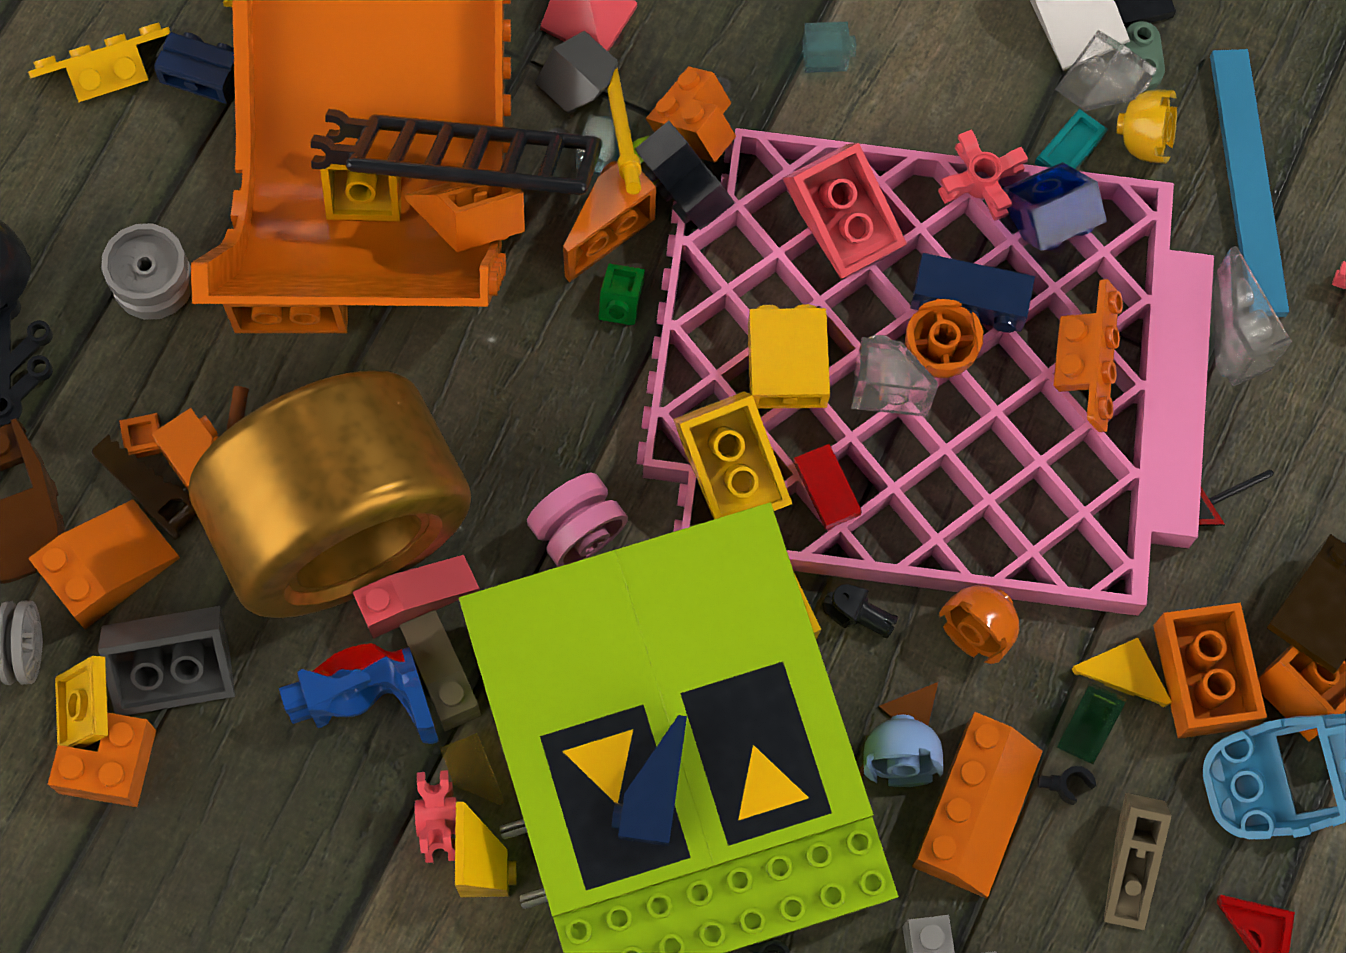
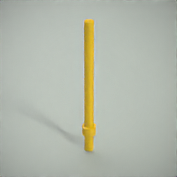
M617 67L614 70L607 91L620 155L617 161L619 174L625 181L626 191L634 195L641 191L639 176L642 168L639 157L634 153Z

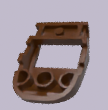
M16 418L12 419L10 424L0 427V471L25 463L33 487L0 499V584L10 583L37 573L38 570L28 558L65 532L63 516L59 513L57 502L59 494L55 482L47 472L37 449L26 436L25 432L27 431L24 425Z

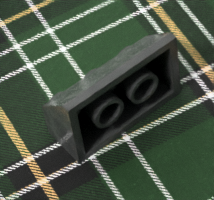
M221 606L103 625L101 627L98 652L99 656L105 657L106 682L115 714L131 715L235 697L229 642Z

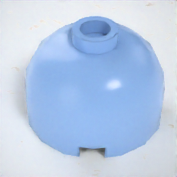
M896 715L891 720L881 723L873 729L865 742L864 775L873 782L877 783V776L888 778V786L915 787L933 782L932 774L938 772L940 777L943 775V750L940 739L931 727L915 720L910 715Z

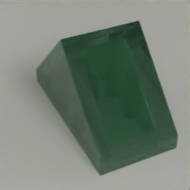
M1089 682L1075 703L1057 748L1094 764L1127 699Z

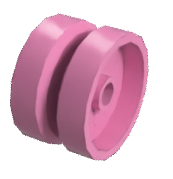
M595 473L582 474L567 481L540 501L527 518V525L537 539L549 541L547 553L557 567L589 558L612 541L628 522V516L617 501L605 500L608 495V489Z

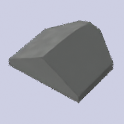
M583 31L553 48L535 80V84L564 111L572 114L576 111L575 109L593 102L609 86L614 70L617 69L619 62L587 32Z

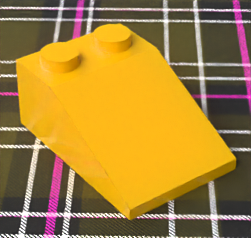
M743 391L673 419L687 458L714 519L770 502L774 511L792 504L753 395Z

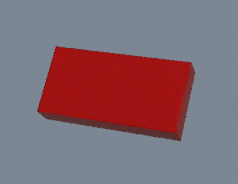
M830 444L794 458L793 463L825 530L861 515L862 510Z

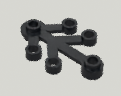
M19 299L11 307L6 303L0 308V403H8L7 408L0 411V427L10 424L12 419H19L23 408L21 401L41 381L49 379L53 373V367L45 356H34L27 363L28 373L11 388V375L41 346L49 344L53 337L52 330L46 322L41 320L34 321L27 328L28 336L11 352V320L20 313L21 303ZM37 330H46L45 334L42 337H34V334ZM37 365H46L44 371L40 373L34 372Z

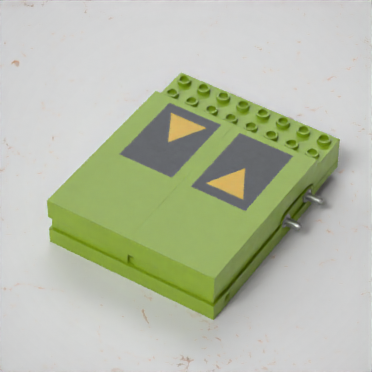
M771 502L458 597L523 815L521 820L500 826V832L525 825V827L503 833L501 837L505 840L528 832L544 887L520 895V902L546 894L544 897L522 903L521 906L526 909L548 902L563 953H728L899 897L872 817L874 814ZM677 716H687L669 846L619 839V829L611 828L615 802L623 803L624 793Z

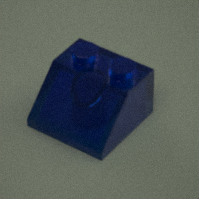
M1063 162L1002 188L1012 202L1011 207L1007 208L1023 240L1040 251L1055 249L1061 245L1062 241L1074 236L1089 234L1094 230V227L1107 222L1098 182Z

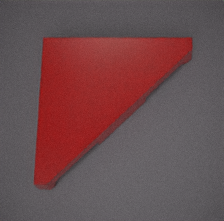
M1225 895L1217 897V904L1251 953H1289L1295 912Z

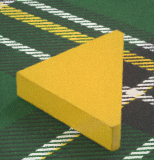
M1139 638L1074 665L1072 668L1075 675L1080 674L1128 695H1136L1158 703L1161 707H1166L1172 703Z

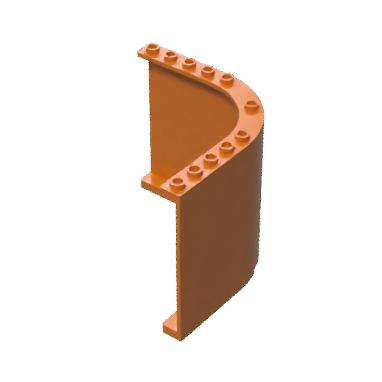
M232 0L236 122L235 171L236 173H242V185L239 190H234L230 215L233 229H227L220 245L191 262L192 304L488 307L492 296L498 295L502 281H504V276H506V253H501L502 240L476 246L469 251L456 252L405 199V194L446 183V181L401 177L400 221L326 220L320 169H312L311 161L315 155H326L321 149L311 148L310 141L314 135L326 136L329 129L340 130L336 123L325 122V115L328 109L340 110L347 114L349 118L369 119L372 115H386L505 127L504 116L511 117V94H504V79H511V57H504V42H511V19H504V4H511V0ZM380 130L366 158L387 160L400 132ZM416 134L403 162L424 164L437 135ZM453 137L441 162V166L462 168L474 139ZM345 138L343 141L335 144L355 145L358 139ZM489 141L478 169L500 171L504 161V153H507L511 143Z

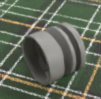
M32 600L20 601L17 606L13 601H5L0 606V680L5 685L15 683L16 679L21 685L32 684L36 681L39 674L43 647L42 628L37 605Z

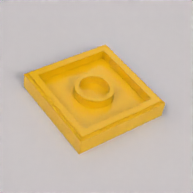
M91 656L55 678L57 746L83 749L108 736L105 657Z

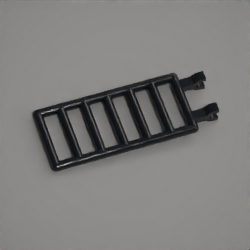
M328 109L325 115V122L336 123L340 130L329 129L326 136L314 135L310 141L311 148L321 149L326 155H315L311 161L312 169H326L331 164L346 165L349 171L356 173L583 195L587 192L602 148V140L597 136L386 115H372L369 119L349 118L347 114L336 109ZM380 130L400 132L387 160L366 158ZM416 134L437 135L424 164L403 162ZM453 137L474 139L462 168L441 166V162ZM345 138L358 139L355 145L335 144L343 141ZM489 141L511 143L500 171L478 169ZM526 144L548 146L537 175L515 173ZM563 148L585 150L575 179L553 177Z

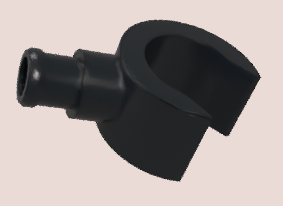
M1072 766L1066 769L1061 776L1039 775L1038 787L1057 791L1064 802L1074 805L1077 799L1067 788V778L1078 776L1084 780L1091 790L1096 786V780L1092 772L1087 768Z

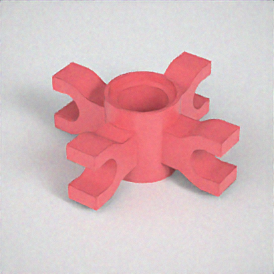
M972 129L959 134L958 140L960 143L955 145V149L968 169L963 173L950 175L941 180L943 187L939 188L938 192L944 204L957 199L965 193H969L975 198L985 199L994 221L1008 216L1007 208L1011 207L1012 202L1001 188L999 179L1024 172L1025 167L1023 164L1028 161L1026 153L1022 147H1019L999 158L991 152L981 151ZM984 172L988 174L991 178L984 179L979 177L976 173Z
M448 770L440 771V783L437 785L427 783L425 772H418L417 790L423 798L422 800H415L416 834L420 842V851L425 853L426 863L434 862V851L436 849H444V852H448V861H455V840L451 834H455L457 798L454 797L453 784L449 782Z

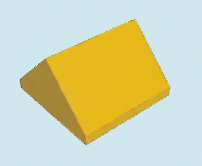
M331 164L326 169H320L326 220L400 221L401 177L351 172L346 168V165Z

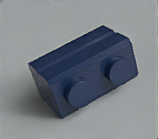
M173 32L169 33L163 45V51L160 52L155 62L154 69L159 82L225 104L229 103L235 90L234 48L224 43H218L216 46L204 43L199 36L189 32H185L183 36Z

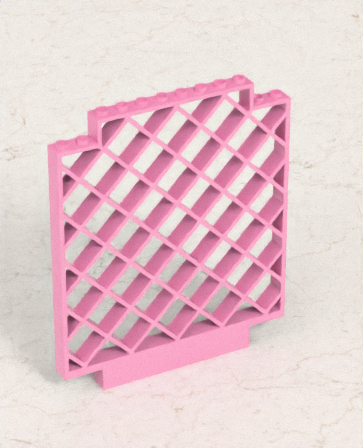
M735 128L736 137L734 142H731L725 150L724 163L731 164L730 173L722 174L721 184L735 204L708 226L701 230L698 228L688 236H685L686 224L672 209L671 223L677 224L676 235L669 234L666 256L673 257L671 269L664 268L661 290L668 291L666 303L659 302L657 324L663 325L662 337L654 336L652 359H658L657 372L649 371L647 393L653 394L652 407L644 406L642 429H648L647 442L639 441L636 464L643 465V478L680 483L677 506L684 507L683 520H675L673 532L690 527L695 486L698 483L673 419L684 415L713 393L719 400L736 395L728 382L749 368L748 347L716 370L688 334L725 308L748 335L749 309L740 297L776 272L802 304L826 308L827 333L846 355L829 367L830 387L857 368L888 404L853 431L848 428L829 404L827 408H809L837 441L836 444L831 446L837 460L839 461L845 455H848L878 490L879 494L860 507L862 510L860 516L827 529V533L801 552L787 550L793 571L952 592L981 585L995 590H1002L1013 600L1139 616L1147 606L1151 544L1190 548L1198 538L1214 255L1170 250L1174 183L1023 164L1025 167L1024 172L999 179V184L1001 187L1023 189L1044 213L1012 235L999 219L994 221L987 205L983 202L984 198H975L969 193H965L923 223H920L892 191L913 175L933 177L943 187L941 184L943 178L967 171L968 168L960 156L860 144L896 222L904 234L907 245L848 275L822 295H819L791 262L818 243L809 227L781 247H778L753 218L752 214L783 192L787 191L789 193L783 177L846 144L852 143ZM740 153L756 155L773 177L738 200L735 196ZM785 159L796 161L789 165ZM875 170L887 172L879 176ZM984 172L976 173L981 178H991ZM1057 193L1069 194V195H1067L1065 198L1061 199V198L1057 195ZM1092 197L1112 200L1134 224L1105 247L1073 212ZM965 213L995 247L974 264L995 268L1007 260L1017 273L1035 276L1033 291L1038 296L1030 301L1026 322L1047 307L1059 320L1060 316L1082 314L1066 296V293L1096 271L1103 279H1108L1116 290L1121 293L1122 300L1129 307L1117 317L1119 333L1137 319H1143L1139 377L1114 350V363L1117 371L1115 383L1124 394L1113 401V416L1111 419L1131 404H1137L1133 464L1105 432H1098L1089 423L1087 412L1069 391L1059 392L1053 386L1056 363L1048 368L1016 331L1011 333L1000 332L994 329L993 326L982 324L988 332L983 335V345L977 358L999 343L1031 380L998 406L967 370L960 375L950 378H937L928 375L907 392L903 393L875 361L873 356L906 333L908 322L918 310L910 309L911 305L882 272L915 248L921 255L927 253L951 258L933 236ZM1053 225L1064 234L1086 259L1057 282L1050 278L1024 248V246ZM734 226H737L764 259L727 284L700 250ZM1149 236L1144 291L1115 257L1142 237ZM681 260L688 263L713 295L679 319L673 320ZM867 284L894 315L896 320L861 344L834 313L832 308ZM669 344H674L703 380L665 407H661ZM949 380L981 418L946 444L914 405ZM1039 392L1043 393L1075 430L1043 455H1040L1007 417ZM773 408L764 414L761 420L781 474L785 479L784 482L789 496L796 492L821 522L794 463L768 433L801 408ZM899 417L930 453V456L894 482L862 443ZM990 429L1024 467L1022 471L991 494L984 489L956 456L957 453ZM657 430L663 431L689 464L653 459ZM1082 441L1091 448L1118 479L1116 484L1087 506H1084L1050 467V465ZM941 466L974 507L937 533L904 493ZM1033 478L1068 518L1066 522L1034 546L999 506L1001 502ZM1129 490L1131 491L1126 555L1093 516L1125 491ZM888 505L894 509L923 544L898 564L875 562L851 533ZM982 517L986 519L1018 557L994 577L971 574L947 545L948 542ZM1076 529L1079 530L1113 570L1112 573L1091 589L1068 587L1042 557L1044 553ZM838 543L849 558L822 554ZM932 555L944 570L917 566ZM1027 568L1039 583L1013 580L1012 578ZM1120 580H1125L1124 594L1106 592Z

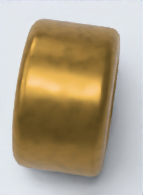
M358 371L332 376L295 389L261 406L235 423L210 445L195 465L188 488L191 504L239 601L250 612L271 618L302 616L340 605L355 599L353 591L389 575L410 570L434 553L456 532L467 516L471 503L469 484L419 390L407 378L388 371Z

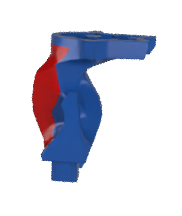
M372 643L349 647L333 654L312 672L304 669L297 672L299 682L279 688L285 711L289 714L292 724L313 718L317 728L327 725L332 716L355 717L361 715L383 694H394L409 713L422 742L428 744L439 742L410 647L394 652L386 651Z

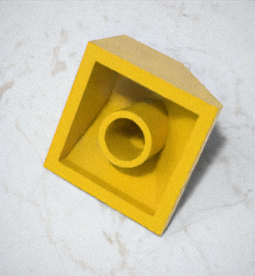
M456 802L455 886L460 897H509V885H517V861H509L507 848L465 802Z

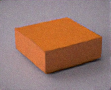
M158 413L119 421L123 446L127 448L129 455H136L137 458L162 453L151 433L161 427Z

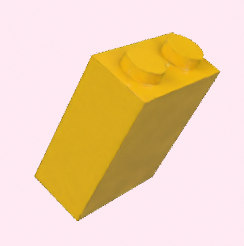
M803 304L795 308L779 309L775 305H762L756 309H750L748 318L750 394L753 395L757 409L827 408L830 397L826 308H817L814 305Z

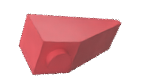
M461 555L389 575L353 591V595L374 639L400 627L399 625L456 602L459 600L458 597L478 592L480 588L465 556Z

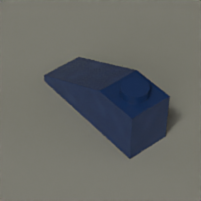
M677 716L624 793L623 803L615 802L611 828L619 829V839L669 846L687 716Z

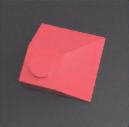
M550 0L540 28L542 31L564 42L585 31L604 49L609 51L636 10L637 2L635 0Z

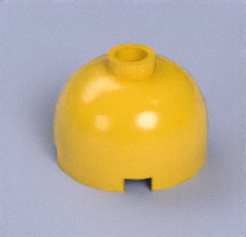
M1147 90L1138 94L1129 102L1126 113H1119L1117 134L1123 135L1125 147L1131 155L1139 160L1166 164L1169 161L1170 156L1163 155L1166 144L1173 148L1175 139L1177 107L1170 106L1169 99L1177 98L1174 90Z

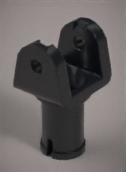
M843 584L837 587L835 591L827 594L823 599L822 606L825 614L843 628L858 623L887 639L895 628L892 626V623L896 624L898 616L892 615L869 603L867 598L869 591L867 589Z

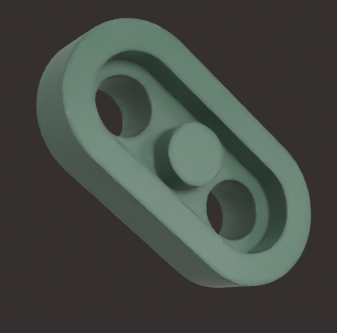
M1138 21L1127 28L1126 31L1130 42L1122 45L1126 77L1129 84L1139 91L1154 90L1161 83L1165 73L1161 37L1154 25ZM1138 35H1143L1148 39L1143 40L1139 38ZM1142 66H1148L1152 71H1146Z

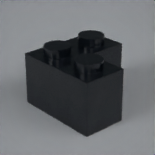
M667 121L634 149L643 160L641 163L642 172L652 183L658 179L654 184L657 191L666 202L671 198L677 202L672 206V209L685 224L692 220L701 230L735 204L723 185L701 161L689 143L670 121Z

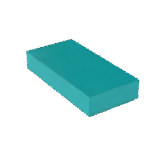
M1079 108L1039 154L1034 164L1042 167L1076 171L1106 136L1108 129Z

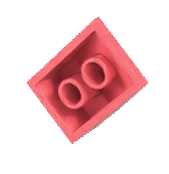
M859 143L846 144L783 177L784 183L800 215L841 279L907 245Z

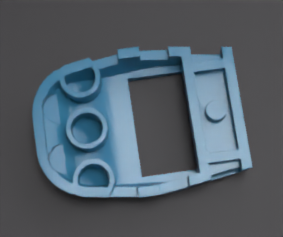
M1346 714L1294 716L1268 721L1229 735L1215 743L1204 760L1203 780L1210 807L1217 822L1234 836L1246 839H1270L1271 836L1293 835L1296 838L1311 835V832L1332 825L1334 827L1345 823ZM1317 728L1337 806L1297 813L1277 736Z

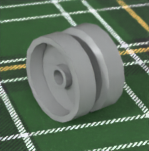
M153 223L135 224L120 230L109 240L102 254L101 270L117 303L128 314L143 320L162 319L176 313L187 303L192 293L191 266L179 239L170 230Z

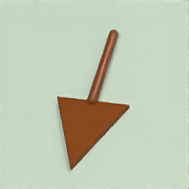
M938 682L878 707L891 718L896 715H910L915 720L929 726ZM864 763L859 768L861 778L864 776Z

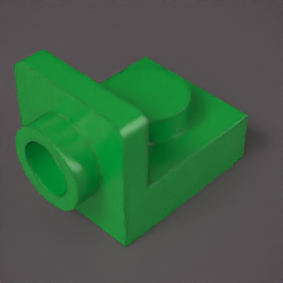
M608 263L600 291L598 316L600 320L627 325L635 324L645 269Z

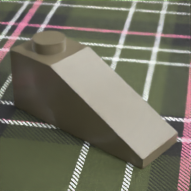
M436 610L400 624V629L408 647H410L413 659L444 731L480 717L481 713L477 700Z
M1125 793L1115 838L1104 922L1145 930L1172 816L1166 802L1163 800Z

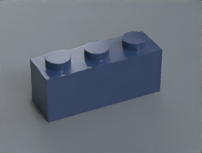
M923 253L918 267L910 309L919 310V307L924 303L937 299L956 300L962 303L961 307L967 309L971 314L973 311L978 316L981 324L993 326L994 329L1000 332H1021L1028 317L1035 276Z

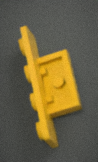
M159 22L139 28L141 36L129 40L126 39L123 33L105 39L106 47L94 51L91 50L90 44L70 50L71 58L57 62L55 56L35 61L33 63L36 69L28 71L31 79L66 68L78 102H82L149 80L137 45L167 36L171 33L169 27L161 29Z

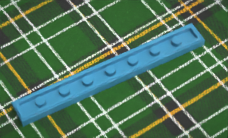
M1248 49L1214 50L1210 55L1249 318L1286 317L1289 313L1249 52Z

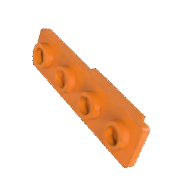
M1108 279L1099 281L1096 313L1060 316L1053 384L1059 392L1089 390L1087 420L1098 432H1107L1108 419H1111L1113 416V401L1110 397L1111 384L1115 383L1117 377L1114 350L1119 347L1120 343L1117 317L1123 309L1122 295Z

